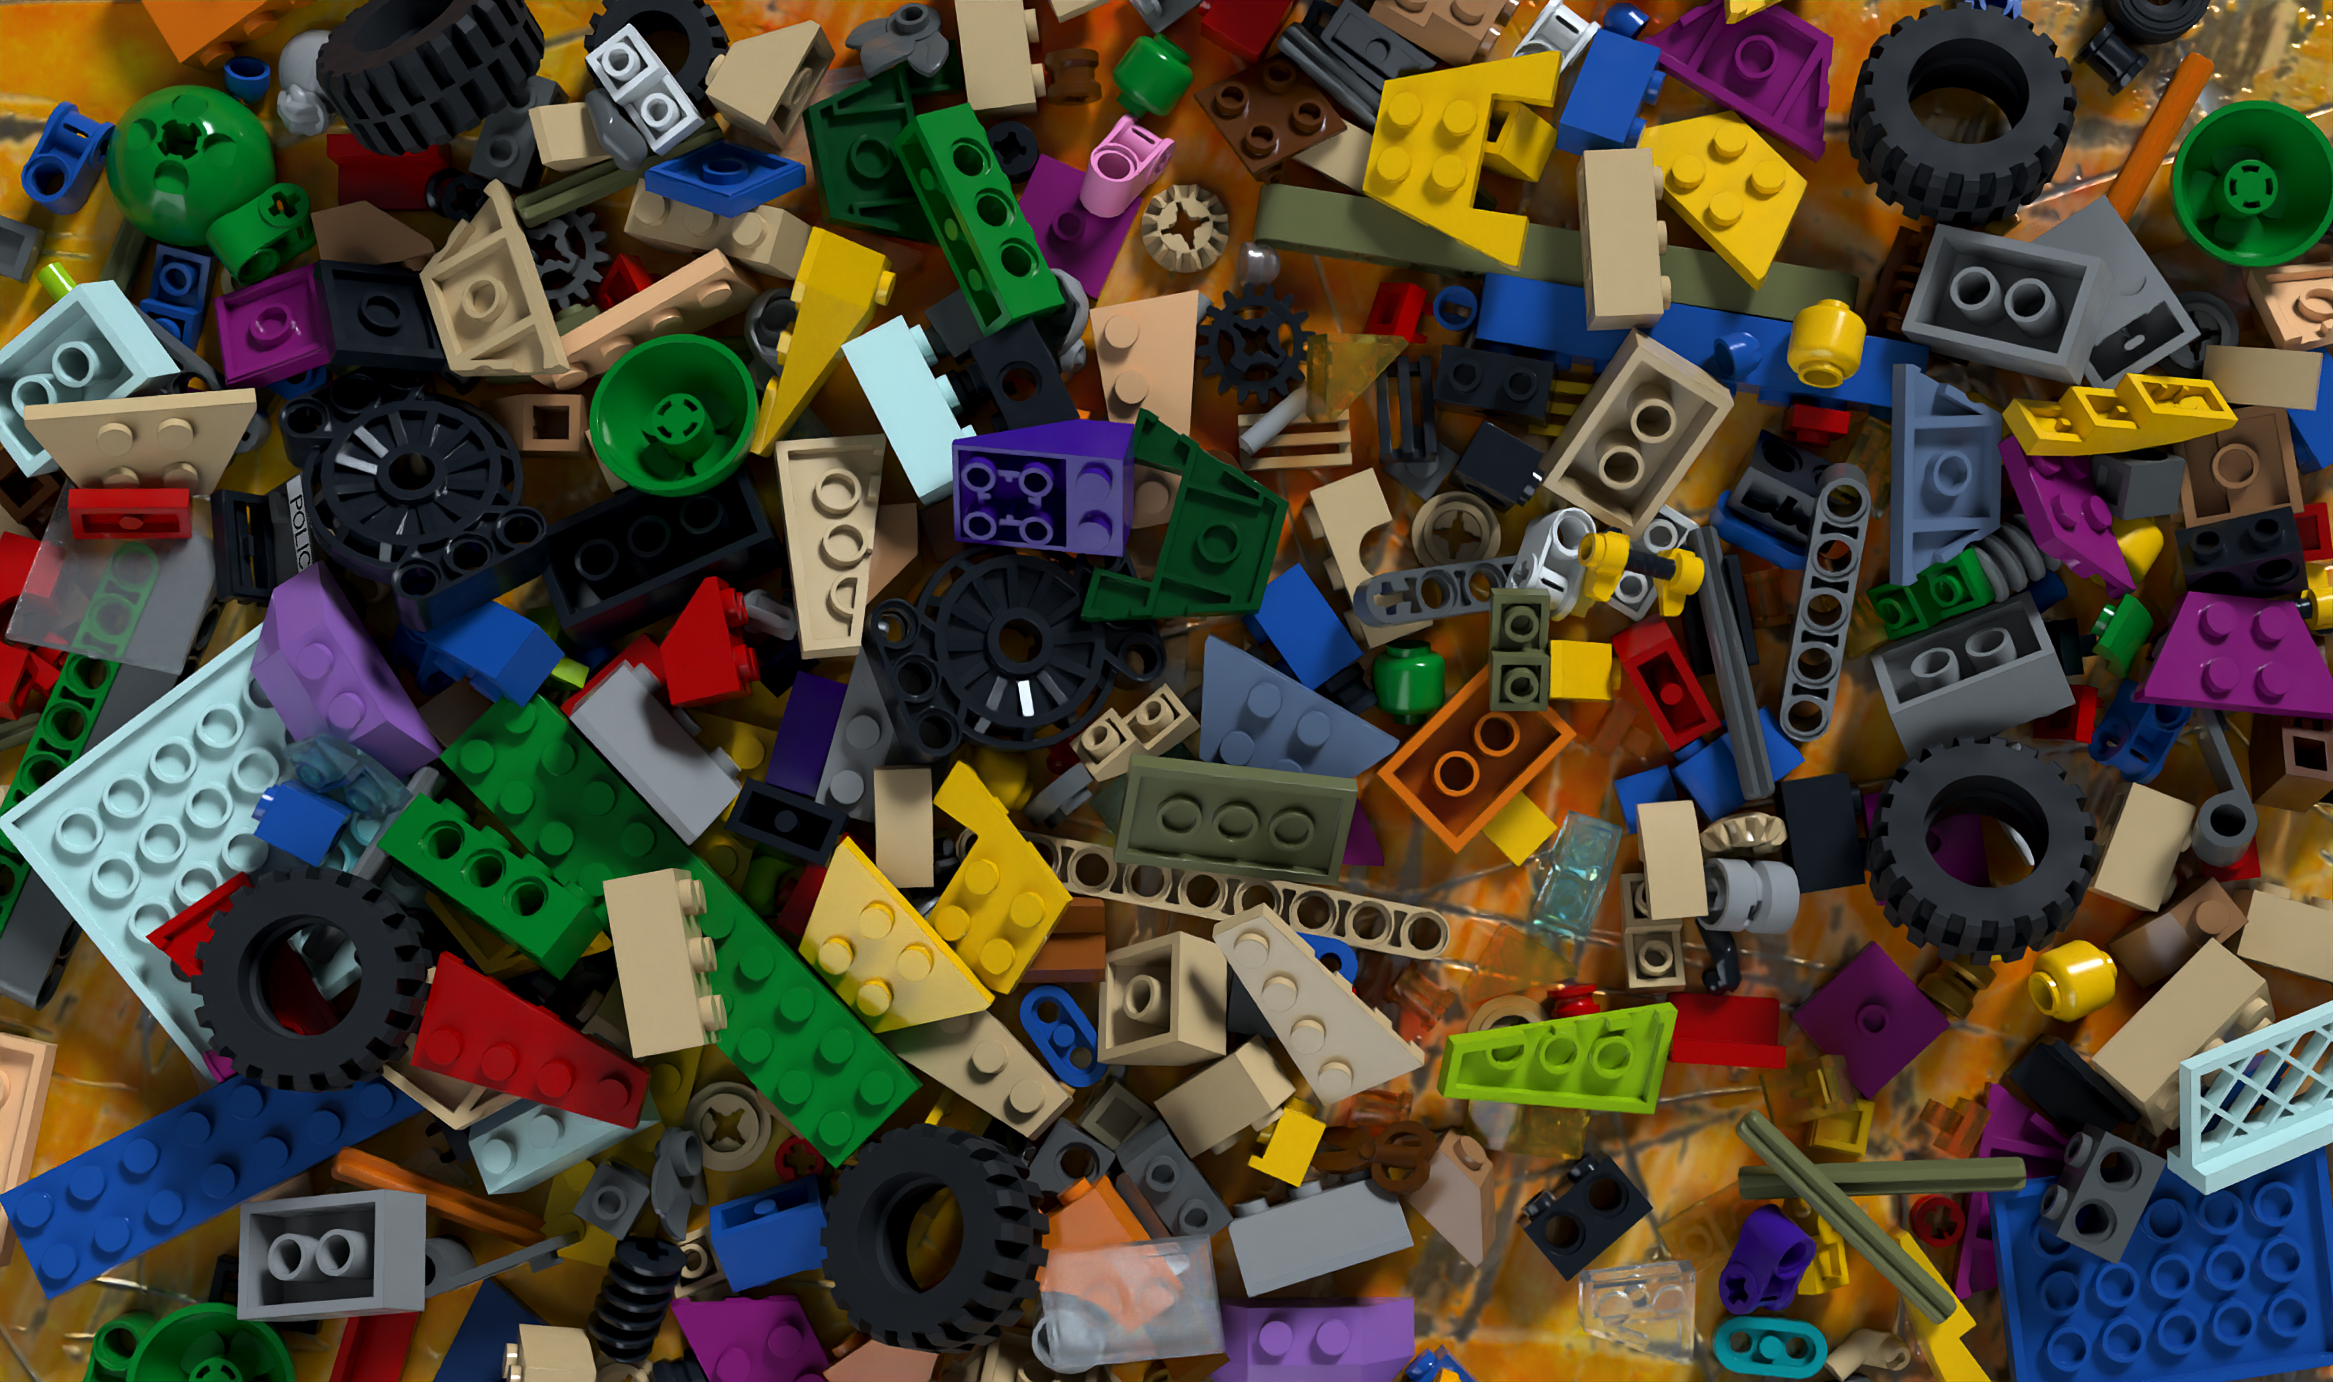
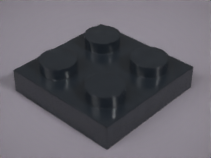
M318 260L313 271V278L330 364L441 373L447 358L419 275L422 270L413 271L411 268Z

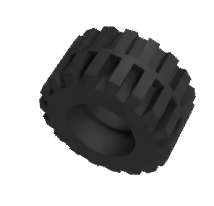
M603 0L602 4L607 11L603 16L594 12L589 21L594 33L593 35H585L584 48L589 54L629 23L635 27L643 38L661 30H672L685 35L689 40V55L683 68L673 77L703 119L707 118L703 110L709 104L712 106L714 104L705 93L709 87L705 84L706 75L715 58L720 54L726 56L730 49L728 46L730 42L728 36L710 5H706L703 0ZM585 58L587 71L594 79L592 82L597 89L605 88ZM616 103L619 114H622L629 123L635 125L624 107Z

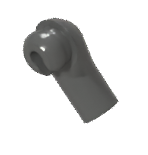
M606 88L590 91L584 99L600 146L613 157L615 164L620 169L625 171L637 170L642 166L648 155L645 137L619 114L616 103Z

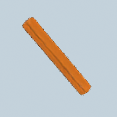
M2191 52L2188 56L2184 57L2106 195L2126 225L2214 71V63L2201 54Z
M343 1146L333 1160L331 1175L340 1181L368 1191L389 1189L426 1194L427 1212L524 1247H530L543 1242L546 1238V1234L540 1231L546 1224L542 1216L349 1146Z

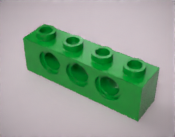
M970 103L915 116L891 143L984 338L1031 316L1035 326L1041 325L1065 301L1060 293L1058 281L1048 268L1037 245L1034 231L1030 224L1026 222L1013 195L1010 181L1006 174L1002 172L989 145L986 131L978 122Z
M420 792L377 842L376 846L398 870L561 981L605 927L591 909L596 901L586 891L571 881H568L562 887L551 880L554 873L533 855L526 853L520 859L509 852L513 846L493 828L485 825L481 831H478L468 823L472 820L471 817L451 800L444 798L438 804ZM459 848L452 857L446 859L450 852ZM501 875L495 884L486 887L494 877ZM543 903L536 913L527 916L535 905Z

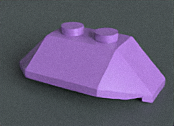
M323 560L314 563L273 589L250 670L312 767L396 783L420 767L435 760L443 753Z
M1414 1297L1196 1298L1231 1360L1209 1375L1214 1382H1391L1415 1355Z

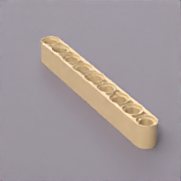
M968 828L959 835L956 843V854L961 864L968 855V843L975 835ZM1017 829L1026 842H1040L1051 849L1053 854L1051 869L1066 890L1070 892L1223 921L1244 912L1242 907L1244 892L1254 885H1262L1267 887L1274 897L1272 910L1295 932L1334 938L1343 941L1349 946L1416 959H1432L1441 955L1450 941V928L1447 920L1440 913L1431 909L1285 880L1158 867L1164 876L1162 889L1153 896H1143L1132 885V874L1140 865L1114 862L1113 847ZM1088 853L1101 855L1109 866L1107 879L1097 886L1083 883L1077 874L1079 860ZM1197 875H1209L1217 881L1219 886L1218 897L1209 906L1199 907L1194 905L1187 897V885ZM1309 896L1321 897L1328 906L1326 921L1316 928L1303 926L1297 917V909L1300 902ZM1364 907H1375L1383 918L1381 931L1372 938H1361L1353 929V918ZM1421 917L1430 918L1438 929L1436 941L1426 949L1415 948L1408 938L1410 925Z

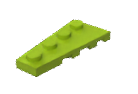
M1670 1002L1449 1035L1446 1040L1437 1090L1443 1098L1654 1114L1678 1010Z

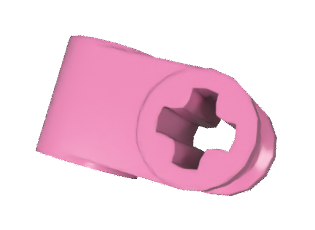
M1131 112L1126 113L1117 122L1111 133L1093 150L1080 189V200L1083 206L1090 213L1099 217L1110 218L1123 213L1146 186L1152 184L1162 174L1174 154L1176 142L1169 137L1164 140L1160 139L1137 124V116Z

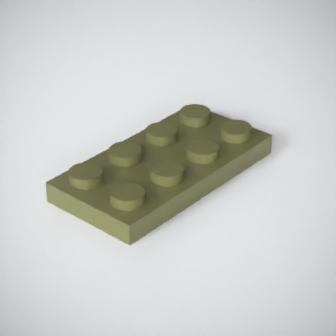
M1130 754L1113 847L1114 862L1337 886L1358 794L1356 779Z

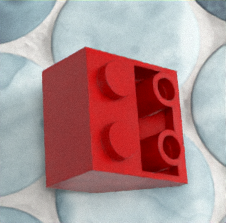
M717 576L708 577L703 580L659 647L671 705L692 709L754 695L752 682L760 680L759 666L754 648H748L746 644H743L740 627L748 625L747 609L742 592H736L734 587H731L730 584Z

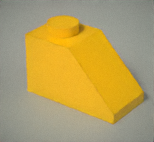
M1495 100L1481 168L1497 175L1538 183L1557 139L1558 130L1523 103Z
M1568 640L1548 641L1547 650L1551 657L1548 702H1606L1612 700V690H1619L1621 685V661L1619 657H1612V644Z

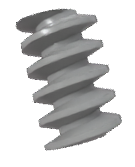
M2022 511L2013 513L2007 517L2005 522H2000L1999 529L1980 541L1968 543L1964 548H1973L1997 596L1993 601L1998 603L2008 599V587L2013 591L2019 592L2027 587V578L2036 582L2045 577V567L2055 571L2063 566L2062 560L2054 559L2037 547Z

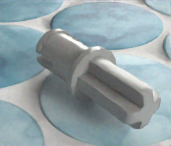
M737 586L734 587L736 592H742L745 601L748 625L741 626L745 631L753 634L766 632L784 640L794 638L796 631H798L794 607L775 601L769 592L762 589L748 591Z

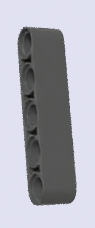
M1836 463L1827 467L1820 475L1815 491L1779 693L1780 725L1791 739L1800 742H1811L1821 738L1828 731L1831 723L1871 509L1868 479L1859 467L1850 463ZM1839 485H1850L1860 492L1855 501L1847 505L1833 503L1828 498V495ZM1829 540H1840L1849 546L1848 552L1838 559L1823 557L1818 550ZM1820 594H1829L1839 600L1838 605L1829 612L1815 611L1809 606V602ZM1810 648H1820L1829 654V657L1818 665L1804 663L1799 658L1805 650ZM1800 701H1811L1820 707L1815 714L1809 717H1800L1790 711V708Z

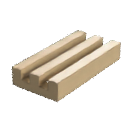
M1349 409L1304 411L1287 426L1337 423L1338 431L1276 435L1262 447L1339 444V454L1251 458V455L1239 444L1241 471L1254 472L1351 466ZM1267 413L1238 415L1239 437Z

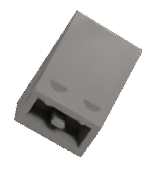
M2105 194L2030 242L2103 258L2116 278L2084 372V377L2091 387L2115 389L2126 373H2141L2201 335L2165 279Z

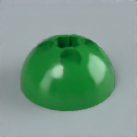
M177 85L166 87L144 96L122 115L108 143L106 175L116 205L133 226L161 242L193 247L207 245L205 235L214 221L229 212L237 210L275 185L277 160L273 143L265 127L257 116L243 103L213 88L198 85ZM185 142H195L196 145L185 144Z
M2249 100L2221 107L2203 118L2187 134L2174 157L2169 177V196L2174 217L2184 235L2194 246L2209 257L2222 263L2237 267L2261 268L2290 261L2314 246L2332 223L2333 148L2323 132L2310 119L2288 106L2271 101ZM2230 183H2233V184H2232V193H2233V196H2231L2230 189H2229V184H2230Z
M673 334L661 336L631 349L619 358L606 372L592 400L589 419L590 433L595 450L602 462L626 484L639 491L662 497L690 496L705 492L729 478L743 463L756 437L759 422V404L751 375L742 360L732 350L713 339L698 335Z
M208 1302L187 1306L158 1321L137 1345L126 1376V1382H299L293 1352L281 1332L271 1322L237 1320L238 1305L222 1302ZM227 1366L228 1368H230L235 1374L236 1378H233L232 1374L228 1370L224 1369V1367Z

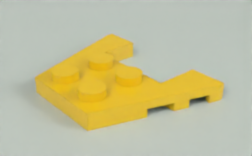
M1551 50L1385 80L1362 188L1364 193L1403 215L1454 238L1459 244L1473 251L1477 250L1498 261L1500 265L1512 271L1520 272L1530 224L1528 217L1473 209L1495 100L1553 107L1563 61L1561 51Z
M963 758L956 762L932 800V803L977 834L978 839L926 921L987 988L1008 995L1016 989L1070 906L1073 898L1031 841L1026 842L1008 818L1009 812L997 796L993 797L977 775L980 773L969 760Z

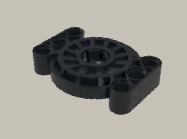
M362 366L291 399L279 411L278 423L288 461L295 467L304 470L302 478L304 507L308 523L318 544L336 563L356 575L383 584H390L397 616L406 628L420 632L436 629L539 577L550 564V547L547 523L544 516L537 509L524 506L526 492L521 458L510 434L493 416L473 404L447 395L436 394L433 372ZM407 478L411 486L425 487L417 490L401 489L400 480ZM515 478L513 492L511 493L505 487ZM319 483L322 488L315 495L316 486ZM520 542H530L527 544H516ZM470 567H479L474 570H464ZM417 593H428L422 596H413Z
M977 543L955 554L927 580L913 605L906 600L898 598L887 599L878 604L864 618L861 644L902 751L913 762L926 765L933 764L953 752L961 739L968 744L993 752L1023 754L1049 748L1079 732L1100 712L1114 686L1125 691L1137 690L1159 677L1164 671L1167 662L1166 650L1154 619L1124 620L1123 622H1087L1081 620L1082 609L1094 571V567L1088 563L1085 553ZM1125 548L1123 557L1103 555L1105 559L1104 570L1138 579L1127 548ZM994 552L993 558H989L977 565L967 561L975 556ZM1017 553H1026L1029 555H1019ZM950 572L953 583L940 596L931 595L941 578ZM888 616L898 621L902 630L900 641H890L882 636L878 627L879 617ZM1003 626L1004 628L1016 630L1024 638L1033 635L1035 644L1028 648L1029 653L1025 663L1011 661L1000 649L999 635ZM1127 649L1136 651L1144 660L1145 667L1142 675L1136 674L1128 668L1125 660ZM901 669H909L918 674L922 683L920 695L908 694L901 688L898 679ZM1090 694L1095 695L1086 711L1078 718L1076 708ZM922 722L932 723L938 727L942 735V743L939 749L928 748L921 741L919 727ZM1051 724L1061 730V732L1053 736L1034 740L1035 732ZM984 733L1011 736L1013 740H1002Z

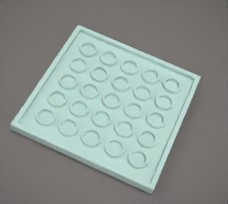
M264 621L0 817L1 830L212 1087L220 1083L209 1071L201 1054L212 1049L208 1041L214 1036V1033L209 1028L199 1026L194 1012L198 1007L204 1006L203 995L191 993V979L180 969L179 965L166 953L159 950L145 936L241 871L249 874L258 887V876L274 870L286 874L290 873L292 866L311 865L253 835L260 822L251 817L268 787L272 788L275 784L280 786L281 783L295 778L356 809L329 860L318 867L319 869L330 867L350 873L412 779L408 775L394 783L316 768L310 765L250 670ZM393 865L381 883L380 889L394 894L406 907L426 909L432 912L436 918H439L424 900L428 889ZM313 925L297 932L290 939L331 1000L362 976L361 967L354 959V952L357 949L350 937L347 936L329 963L322 965L313 961L301 951L303 944L316 926Z

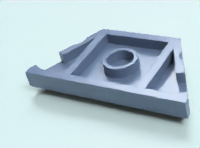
M1893 364L1889 584L1910 586L1918 581L1916 577L1918 573L1936 562L1946 563L1962 553L1968 543L1980 541L2000 528L2001 454L1997 444L2002 440V414L1983 403L1970 401L1964 392L1945 383H1938L1920 373L1921 368L1914 364Z
M1212 632L1205 641L1199 758L1205 762L1352 779L1393 753L1399 745L1400 740Z

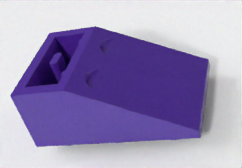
M1074 419L953 440L952 472L955 541L1123 557L1134 520V424Z

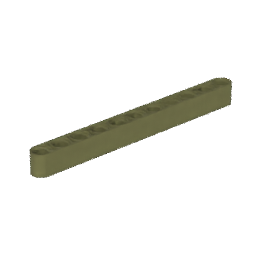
M1263 184L1261 186L1252 240L1261 246L1482 281L1485 274L1490 272L1584 288L1580 231L1530 223L1520 272L1500 265L1498 261L1477 250L1473 251L1459 244L1454 238L1430 226L1427 227L1373 198L1283 184H1270L1269 186ZM1667 245L1666 254L1660 255L1661 276H1669L1671 282V303L1793 323L1794 316L1802 309L1816 305L1818 301L1824 299L1842 301L1849 306L1852 312H1855L1859 278L1848 273L1772 262L1763 287L1756 292L1716 252Z

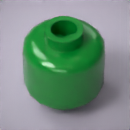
M1158 32L1153 39L1148 36L1137 37L1112 72V80L1121 90L1116 98L1117 102L1141 119H1143L1148 111L1161 117L1169 115L1193 82V72L1188 66L1192 57Z
M1423 640L1392 641L1386 644V651L1379 653L1374 658L1372 664L1373 689L1376 690L1380 700L1374 705L1385 713L1393 714L1394 723L1404 725L1426 722V714L1432 713L1443 706L1446 698L1445 660L1441 654L1431 650V643Z

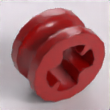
M1596 983L1570 985L1546 990L1547 997L1552 998L1555 1003L1554 1009L1549 1011L1550 1018H1568L1600 1012V1005L1594 1003L1592 999L1593 993L1597 991Z
M792 1135L781 1143L777 1149L774 1164L780 1178L785 1182H791L815 1173L820 1177L826 1168L827 1160L806 1138L801 1140L798 1136ZM793 1145H804L806 1154L815 1155L816 1165L813 1166L811 1164L806 1169L809 1174H798L796 1165L787 1164V1153L792 1155L796 1151Z
M1929 1194L1922 1196L1915 1201L1909 1214L1910 1227L1915 1236L1933 1247L1943 1248L1951 1246L1959 1241L1965 1231L1966 1220L1963 1210L1956 1202L1943 1195ZM1936 1206H1944L1943 1215L1950 1219V1225L1946 1231L1937 1228L1938 1235H1930L1932 1226L1924 1222L1925 1215L1929 1210L1937 1213Z

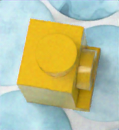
M1290 1095L1285 1100V1103L1283 1102L1281 1105L1284 1114L1258 1132L1256 1142L1264 1145L1261 1153L1250 1149L1246 1161L1248 1166L1300 1188L1326 1123L1323 1119L1316 1117L1319 1109L1318 1106Z

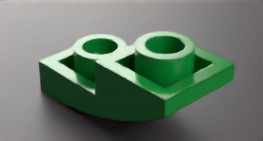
M1972 547L1963 549L1962 553L1946 563L1936 562L1916 575L1918 581L1910 586L1889 584V579L1865 591L1889 640L1928 629L1944 618L1984 606L1997 597Z
M2126 593L2116 607L2106 602L2090 630L2091 633L2099 637L2092 652L2109 660L2105 670L2123 680L2130 672L2131 661L2140 646L2145 645L2154 629L2153 619L2146 608L2136 598Z

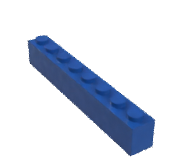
M1487 272L1481 281L1478 299L1479 311L1477 320L1474 323L1471 347L1483 348V351L1512 356L1519 354L1537 357L1538 360L1554 362L1556 369L1563 371L1570 370L1571 363L1593 367L1592 374L1599 377L1632 329L1587 331L1584 288ZM1671 303L1670 309L1664 310V314L1654 328L1638 329L1727 384L1732 398L1736 397V391L1758 394L1757 402L1768 406L1790 407L1791 400L1812 403L1813 407L1845 412L1846 410L1868 413L1867 421L1891 426L1893 364H1914L1921 368L1920 373L1926 375L1930 346L1865 335L1859 371L1848 380H1844L1838 387L1818 388L1800 381L1798 374L1787 363V351L1792 323ZM1732 332L1750 333L1760 343V348L1757 351L1762 354V360L1757 369L1749 375L1730 381L1722 374L1717 365L1714 355V341Z

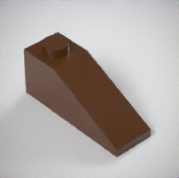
M2310 634L2327 666L2325 637ZM2254 714L2248 753L2253 804L2306 813L2333 789V720Z

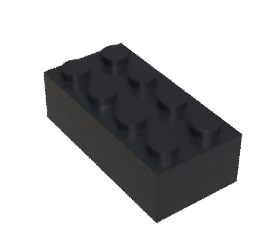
M744 460L729 478L702 493L684 497H662L632 488L548 525L550 564L542 576L562 630L581 652L585 654L684 610L705 578L717 576L730 584L731 587H735L787 564L788 559L752 471Z

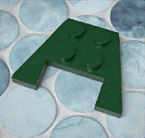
M955 39L947 40L949 55L941 69L933 77L929 78L919 74L905 60L870 79L867 78L809 106L802 112L824 223L941 247L891 141L915 117L912 99L958 94L965 88Z
M1140 408L1134 427V463L1181 476L1178 493L1153 581L1147 582L1094 567L1081 613V620L1101 622L1259 614L1289 502L1231 464L1226 465L1200 448L1199 443L1184 433L1180 435L1159 421V417L1149 410Z

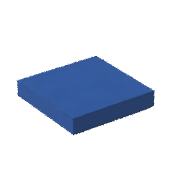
M723 138L649 168L644 172L646 191L728 218H733L806 184L805 165Z

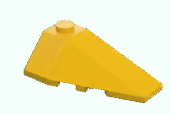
M813 226L790 298L791 301L795 302V310L799 311L796 322L790 321L786 330L781 332L776 349L778 351L777 364L784 366L781 377L773 375L767 384L759 412L757 433L750 452L765 458L770 457L774 451L775 441H782L844 358L845 353L841 346L862 334L874 318L878 304L887 306L895 286L896 274L889 272L892 263L885 255Z

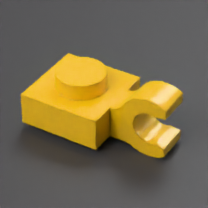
M1803 1198L1784 1199L1785 1213L1816 1243L1817 1248L1814 1259L1806 1268L1797 1287L1798 1294L1818 1295L1849 1285L1843 1236L1832 1228L1812 1207L1809 1212Z

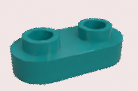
M1729 1314L1716 1324L1711 1335V1346L1716 1358L1726 1368L1737 1373L1803 1379L1816 1374L1823 1367L1827 1358L1828 1349L1823 1334L1808 1321L1798 1318L1757 1314ZM1737 1332H1745L1748 1336V1343L1742 1350H1732L1730 1347V1339ZM1794 1337L1802 1338L1804 1342L1802 1352L1796 1356L1788 1355L1786 1352L1787 1342Z

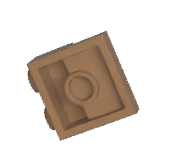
M1375 0L1368 16L1457 68L1468 66L1477 53L1485 58L1488 56L1503 30L1496 23L1506 28L1522 0Z
M2265 406L2233 409L2232 411L2238 421L2231 429L2178 443L2157 446L2186 459L2177 513L2169 514L2171 524L2182 522L2183 529L2287 506L2292 507L2293 514L2303 513L2304 507L2287 409Z

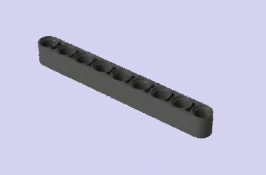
M193 533L192 538H181L176 542L82 756L197 671L226 605V602H218L214 542ZM33 867L0 939V995L40 1011L53 997L83 929Z

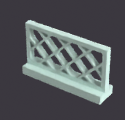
M2333 1000L2179 1062L2180 1144L2167 1149L2168 1169L2204 1195H2208L2333 1142V1055L2319 1074L2312 1070L2330 1042H2333ZM2315 1030L2316 1032L2298 1058L2291 1057L2289 1054L2301 1036ZM2269 1049V1052L2251 1078L2242 1074L2256 1053ZM2286 1060L2292 1066L2272 1093L2266 1087ZM2219 1068L2223 1069L2205 1096L2202 1097L2200 1076ZM2307 1075L2315 1079L2307 1092L2293 1097ZM2239 1079L2246 1083V1085L2226 1112L2219 1106ZM2261 1094L2269 1098L2261 1111L2247 1116ZM2215 1113L2223 1117L2215 1130L2201 1135V1132Z

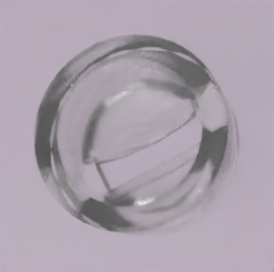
M1242 242L1238 255V276L1241 286L1244 287L1245 284L1249 283L1252 287L1270 284L1278 276L1281 268L1278 253L1272 247L1266 245V243Z

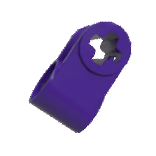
M1776 1204L1763 1205L1746 1219L1732 1255L1721 1272L1718 1282L1720 1298L1726 1309L1733 1314H1748L1753 1312L1756 1307H1764L1771 1311H1780L1787 1308L1793 1301L1795 1291L1806 1268L1815 1257L1816 1243Z

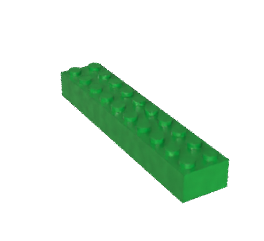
M540 687L524 708L502 696L497 703H494L439 756L515 837L554 873L553 876L563 886L568 881H571L581 887L596 901L591 909L611 936L602 881L670 868L691 871L693 881L701 880L707 905V913L699 915L703 938L711 937L717 960V971L709 972L712 994L722 995L727 1016V1029L719 1030L721 1042L715 1044L835 1169L855 1153L924 1085L691 844L688 845Z

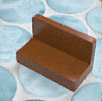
M1072 897L1073 901L1020 983L1106 982L1104 898Z

